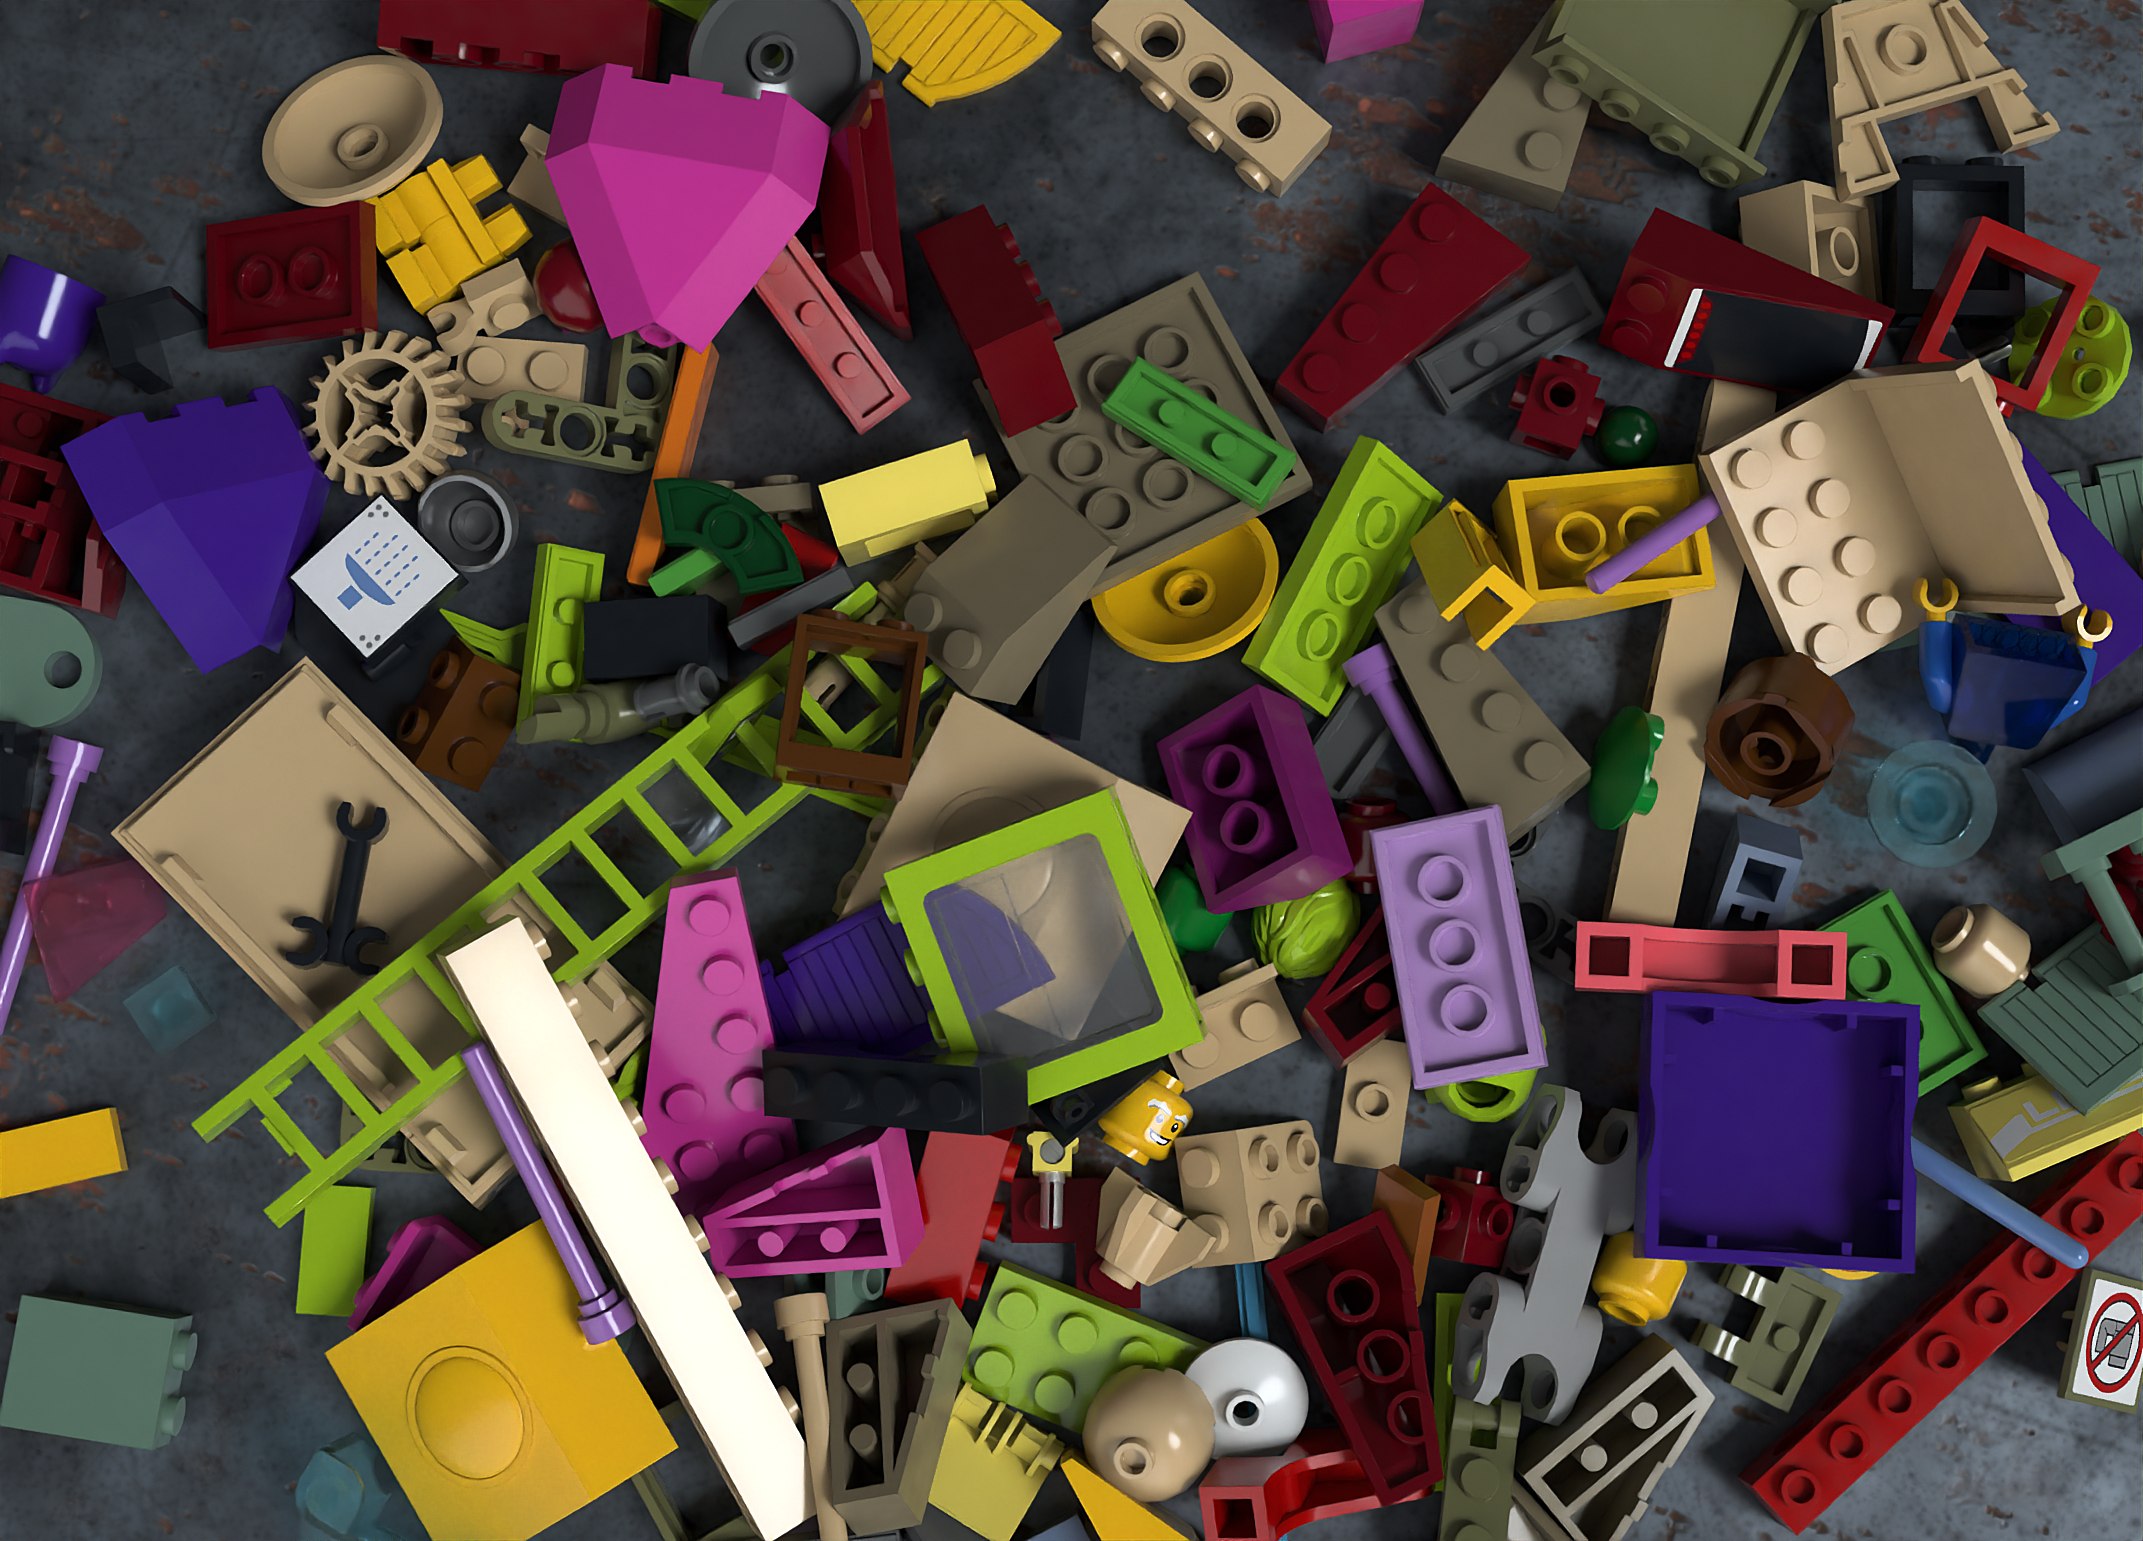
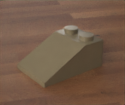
M1030 474L925 568L893 620H900L913 625L915 628L914 632L929 634L926 655L969 696L1016 705L1118 549V546L1039 476Z

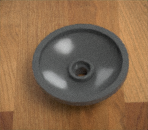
M712 0L701 13L694 26L686 54V77L723 83V94L760 100L762 90L788 94L830 128L865 85L871 81L873 69V53L869 32L861 14L850 0ZM768 44H777L778 52L775 58L766 62L761 61L760 53L762 49Z

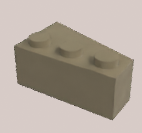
M1556 0L1441 155L1434 176L1554 213L1564 193L1593 98L1578 88L1568 87L1554 80L1550 76L1548 68L1530 57Z
M1652 1332L1578 1395L1572 1411L1559 1427L1544 1423L1516 1447L1514 1469L1573 1541H1621L1634 1520L1639 1522L1649 1506L1646 1500L1665 1469L1667 1467L1672 1469L1715 1397L1676 1348Z

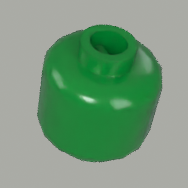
M1187 858L1183 865L1173 864L1165 867L1154 887V891L1179 957L1186 958L1189 951L1206 953L1214 950L1235 911L1217 915L1208 912L1191 858Z

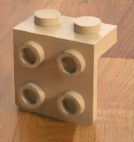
M1307 1120L1174 1139L1184 1213L1188 1216V1219L1194 1221L1217 1238L1204 1259L1192 1265V1269L1251 1263L1278 1258L1328 1235L1329 1215L1323 1202L1318 1168L1319 1147L1314 1138L1313 1128Z

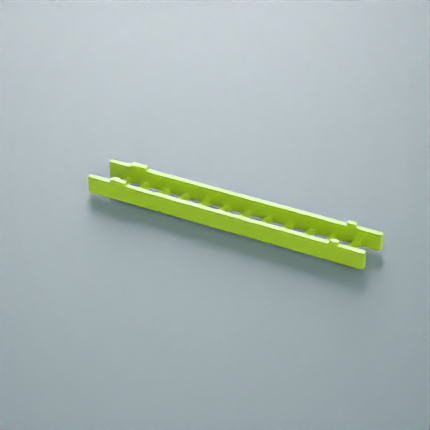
M867 580L832 608V610L846 613L850 616V621L855 622L874 607L878 592ZM793 641L191 1123L208 1144L256 1105L265 1116L260 1120L281 1147L290 1157L296 1152L311 1171L263 1210L278 1228H281L335 1182L343 1179L377 1151L385 1141L469 1073L460 1055L461 1051L467 1045L479 1040L483 1041L456 990L433 965L432 962L438 958L436 953L458 942L469 932L474 933L487 926L488 923L485 920L520 891L524 890L577 952L574 957L551 975L555 984L565 980L572 989L667 911L671 878L717 870L816 789L777 782L780 788L745 816L691 754L710 729V726L707 724L709 722L708 718L721 700L759 674L768 672L785 694ZM809 650L807 662L811 660L818 651ZM834 654L879 707L846 734L804 687L800 712L831 748L861 752L868 745H872L885 731L896 723L901 689L894 694L863 658ZM934 662L924 670L919 703L943 685L947 675ZM747 721L736 730L735 735L772 776L776 752L754 726ZM675 766L683 772L730 826L727 832L696 857L693 856L641 796L644 791ZM625 807L628 808L680 868L678 872L645 899L642 898L590 837L592 833ZM574 848L629 910V912L593 941L590 940L538 879L541 874ZM417 974L472 1038L470 1042L434 1071L379 1007L381 1003ZM363 1018L368 1021L419 1081L416 1086L380 1115L324 1050ZM309 1061H311L366 1126L326 1159L323 1158L274 1100V1098L293 1084L290 1079L309 1065Z

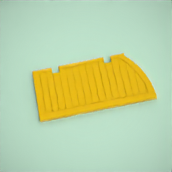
M850 0L861 14L869 32L873 63L886 73H889L894 65L901 60L912 69L901 85L930 108L936 102L959 99L983 92L1009 80L1042 57L1062 37L1061 31L1022 0Z

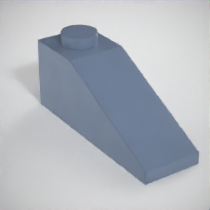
M1736 812L1716 868L1700 930H1778L1803 862L1798 829Z

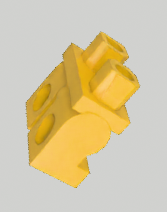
M482 153L461 161L453 167L441 158L426 167L427 171L410 177L390 193L381 198L376 196L364 201L375 205L376 246L381 254L388 259L386 261L413 308L427 320H429L427 313L435 306L454 302L465 297L461 284L509 262L510 260L507 256L517 251L533 237L523 217L512 203L484 219L476 203L503 188V185L493 167Z

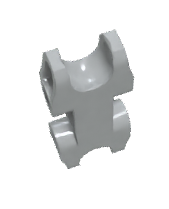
M1544 1083L1531 1099L1528 1109L1511 1137L1500 1176V1191L1504 1199L1519 1205V1209L1500 1274L1482 1272L1473 1279L1465 1293L1455 1326V1348L1451 1369V1384L1453 1394L1489 1405L1498 1396L1510 1366L1522 1357L1525 1368L1520 1401L1523 1415L1559 1427L1572 1411L1579 1392L1593 1369L1603 1330L1602 1317L1598 1309L1584 1303L1603 1234L1613 1236L1620 1232L1628 1231L1634 1222L1638 1113L1612 1108L1600 1122L1591 1146L1583 1153L1578 1140L1579 1122L1582 1115L1580 1092L1567 1087ZM1557 1103L1555 1116L1548 1129L1547 1123L1549 1114L1552 1108ZM1628 1128L1627 1143L1618 1155L1621 1137ZM1482 1356L1480 1372L1474 1383V1370ZM1554 1378V1394L1551 1401L1546 1406L1547 1392Z

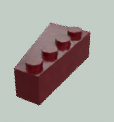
M380 0L377 47L417 64L567 78L577 77L605 63L633 67V78L656 82L663 10L647 0Z

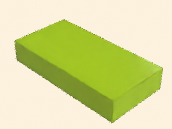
M333 1184L305 1207L296 1313L351 1317L357 1308L354 1304L355 1295L369 1275L376 1187Z

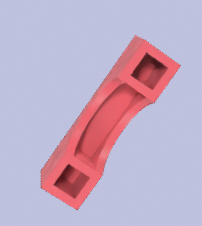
M1577 921L1575 991L1647 994L1657 990L1748 995L1756 999L1818 1002L1822 1000L1843 1001L1846 996L1847 933L1798 930H1698L1646 924Z

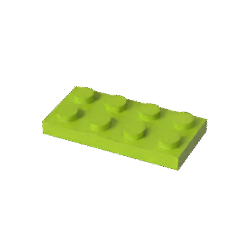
M1359 435L1241 662L1286 695L1298 701L1300 705L1310 712L1329 719L1348 682V678L1341 665L1365 650L1377 627L1373 613L1392 598L1414 556L1409 540L1434 517L1444 496L1379 440Z
M1003 1259L971 1337L959 1383L965 1385L967 1380L973 1383L971 1389L978 1393L1082 1434L1089 1404L1110 1376L1133 1365H1144L1142 1369H1155L1162 1372L1165 1367L1184 1374L1191 1361L1204 1349L1213 1344Z

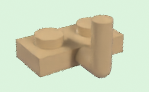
M476 336L470 348L458 355L456 371L461 372L466 380L455 394L469 396L473 403L488 404L491 399L510 391H528L584 403L589 350L583 344ZM516 406L513 410L505 412V415L502 416V422L508 423L512 427L511 436L517 431L529 428V420L517 417Z

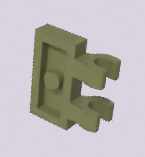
M1725 1263L1716 1284L1759 1304L1757 1312L1744 1339L1699 1319L1688 1342L1732 1363L1724 1382L1789 1413L1843 1298V1294L1788 1267L1778 1266L1772 1280H1769L1741 1265Z

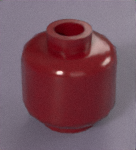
M1383 797L1351 798L1346 800L1345 809L1336 812L1355 870L1341 878L1351 881V890L1354 892L1380 893L1369 830L1412 822V818L1404 811L1397 809V801L1394 799Z

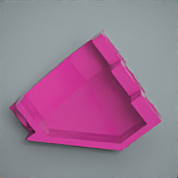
M605 63L564 82L544 162L610 338L613 339L635 330L643 340L661 349L684 342L701 354L815 209L832 128L785 93L762 90L760 100L723 94V83L675 74H671L669 84L633 78V67Z

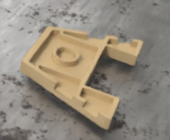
M1851 0L1831 6L1821 16L1836 194L1840 203L1889 189L1900 180L1878 127V124L1976 96L2001 155L2048 141L2061 131L2057 121L2049 111L2041 115L2023 93V90L2028 85L2014 68L2005 70L1985 46L1984 42L1989 37L1959 0Z

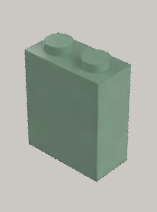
M47 1291L23 1294L21 1296L0 1409V1426L146 1450H154L170 1444L171 1435H178L185 1416L186 1400L185 1397L179 1396L183 1371H188L191 1368L197 1349V1334L190 1331L193 1315Z

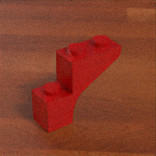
M1340 1427L1302 1428L1300 1434L1290 1444L1283 1456L1219 1457L1198 1487L1205 1541H1278L1289 1531L1309 1522L1382 1507ZM1435 1484L1394 1504L1426 1498L1433 1494L1436 1488Z

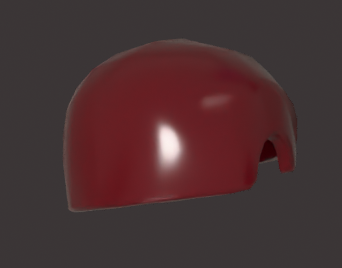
M570 236L554 243L543 253L535 267L532 286L538 307L557 328L579 335H590L606 325L574 239Z

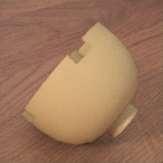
M1144 1365L1129 1366L1110 1376L1089 1404L1082 1433L1086 1460L1093 1470L1137 1501H1167L1192 1486L1211 1460L1215 1447L1213 1427L1216 1424L1214 1409L1201 1387L1180 1371L1165 1367L1162 1372L1155 1369H1142Z

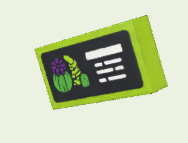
M768 672L759 674L721 700L709 716L707 724L710 726V729L695 751L691 753L705 770L740 745L741 741L735 735L736 730L747 721L754 726L782 691V688Z

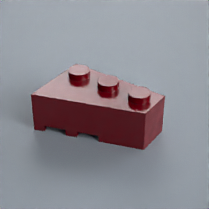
M982 204L915 234L934 284L962 342H965L978 368L976 371L985 390H989L1007 437L1015 436L1078 407L1053 341L1054 337L1063 334L1060 323L1048 298L1036 302L1035 298L1042 295L1028 261L1024 260L1020 263H1015L1014 260L1021 258V253L1008 224L1005 222L995 226L985 205Z

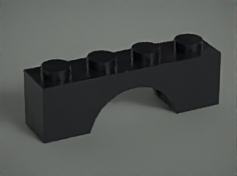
M807 1039L762 1050L764 1116L979 1136L1029 1122L1027 1055L979 1051L938 1055H885L863 1051V1043L820 1039Z

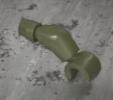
M657 676L656 678L658 680L668 676ZM650 677L587 684L581 686L574 693L542 695L537 699L533 707L532 716L522 720L516 742L522 745L571 740L573 738L581 739L589 745L622 741L662 726L661 720L655 723H647L646 718L641 719L634 706L633 696L636 686L642 682L651 681ZM728 680L718 681L720 687L718 700L730 691ZM684 712L667 717V723L671 728H684L699 715Z

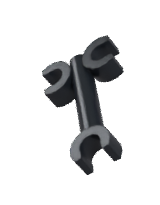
M343 801L337 810L336 821L346 841L328 931L321 922L313 917L301 916L294 918L292 924L294 929L314 934L316 944L306 954L287 952L285 960L297 969L303 970L317 968L322 963L337 967L349 966L357 976L362 979L371 980L382 971V968L374 964L362 963L359 959L361 948L368 943L388 945L389 936L377 927L367 926L356 931L355 927L371 846L385 837L389 830L390 820L386 809L377 807L374 814V822L369 828L365 830L354 829L352 827L354 807L350 802Z

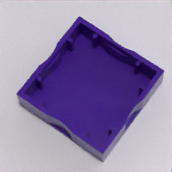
M1657 990L1643 995L1641 1000L1633 1258L1915 1274L1917 1177L1911 1153V1130L1919 1093L1920 1005L1822 1000L1806 1004L1773 1003L1748 995Z

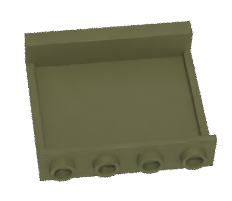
M1556 0L1530 57L1548 68L1550 76L1560 84L1578 88L1598 101L1599 107L1608 116L1616 120L1629 122L1649 135L1650 142L1659 150L1679 155L1697 167L1701 177L1707 182L1731 189L1765 175L1767 167L1754 159L1755 154L1818 14L1828 10L1831 6L1841 4L1842 0Z

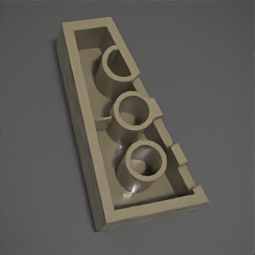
M1423 574L1373 613L1383 642L1386 641L1397 663L1396 668L1420 714L1465 810L1495 804L1499 805L1502 810L1508 848L1591 781V767L1491 650L1487 648L1484 651L1475 644L1467 623L1458 613L1450 622L1440 615Z

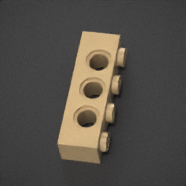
M1109 0L1092 19V40L1096 43L1093 49L1101 60L1117 72H1121L1124 68L1131 72L1143 83L1140 89L1150 102L1164 112H1169L1171 108L1178 112L1190 123L1187 129L1194 139L1213 153L1220 148L1238 163L1235 166V171L1254 190L1263 193L1267 188L1280 199L1328 145L1332 125L1184 0ZM1161 36L1171 40L1175 44L1176 49L1166 57H1154L1144 50L1143 45L1150 38ZM1209 76L1217 79L1224 89L1215 97L1204 98L1196 95L1190 88V84L1199 77ZM1257 116L1269 124L1271 131L1261 138H1249L1240 132L1237 124L1246 117Z

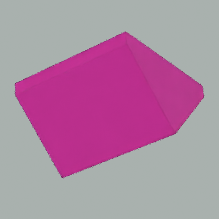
M1307 0L1325 64L1410 42L1416 32L1425 0Z

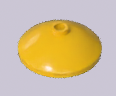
M1255 517L1091 598L1092 606L1104 632L1112 641L1127 652L1141 658L1159 662L1198 660L1230 648L1244 639L1261 623L1278 592L1281 574L1280 560L1271 534L1262 522ZM1199 601V602L1196 603V604L1189 605V604H1191V603H1193V602Z

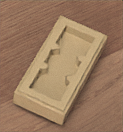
M1383 1039L1346 1066L1333 1157L1334 1163L1373 1169H1382L1393 1164L1399 1166L1412 1075L1406 1043Z

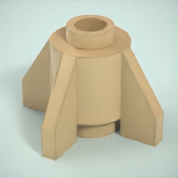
M1115 1166L1101 1187L1095 1250L1104 1260L1099 1269L1111 1279L1130 1290L1137 1281L1149 1287L1202 1261L1217 1238L1194 1221L1188 1219L1184 1209L1171 1204L1155 1192L1145 1188L1143 1184L1121 1168Z

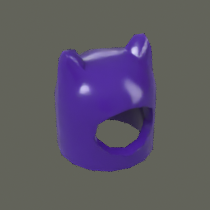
M8 254L0 272V365L7 363L17 370L31 374L34 390L41 395L49 393L55 387L63 372L68 370L83 355L98 321L96 308L104 306L107 296L44 266Z

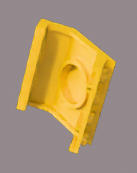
M542 1218L456 1267L324 1353L432 1541H526L678 1448L676 1441L615 1337L596 1345L588 1344L577 1322V1317L581 1314L577 1303L581 1300V1297Z

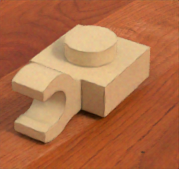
M516 258L461 284L465 297L454 302L439 304L427 313V316L437 333L453 327L450 331L436 337L443 351L451 357L459 355L470 348L476 338V334L482 328L488 337H495L507 330L521 326L524 322L543 314V312L538 307L532 282L519 259Z

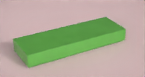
M1139 356L1136 357L1101 405L1105 416L1259 512L1263 510L1297 462L1296 453Z

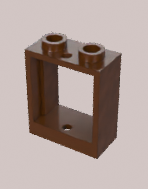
M815 609L811 611V615L798 613L772 781L902 801L909 780L929 634L914 632L915 628L913 625L900 620H878L876 625L850 621V616L846 613L832 609ZM809 650L904 665L891 757L795 742Z

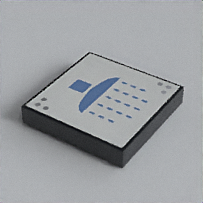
M382 491L286 577L373 669L469 583L464 575Z

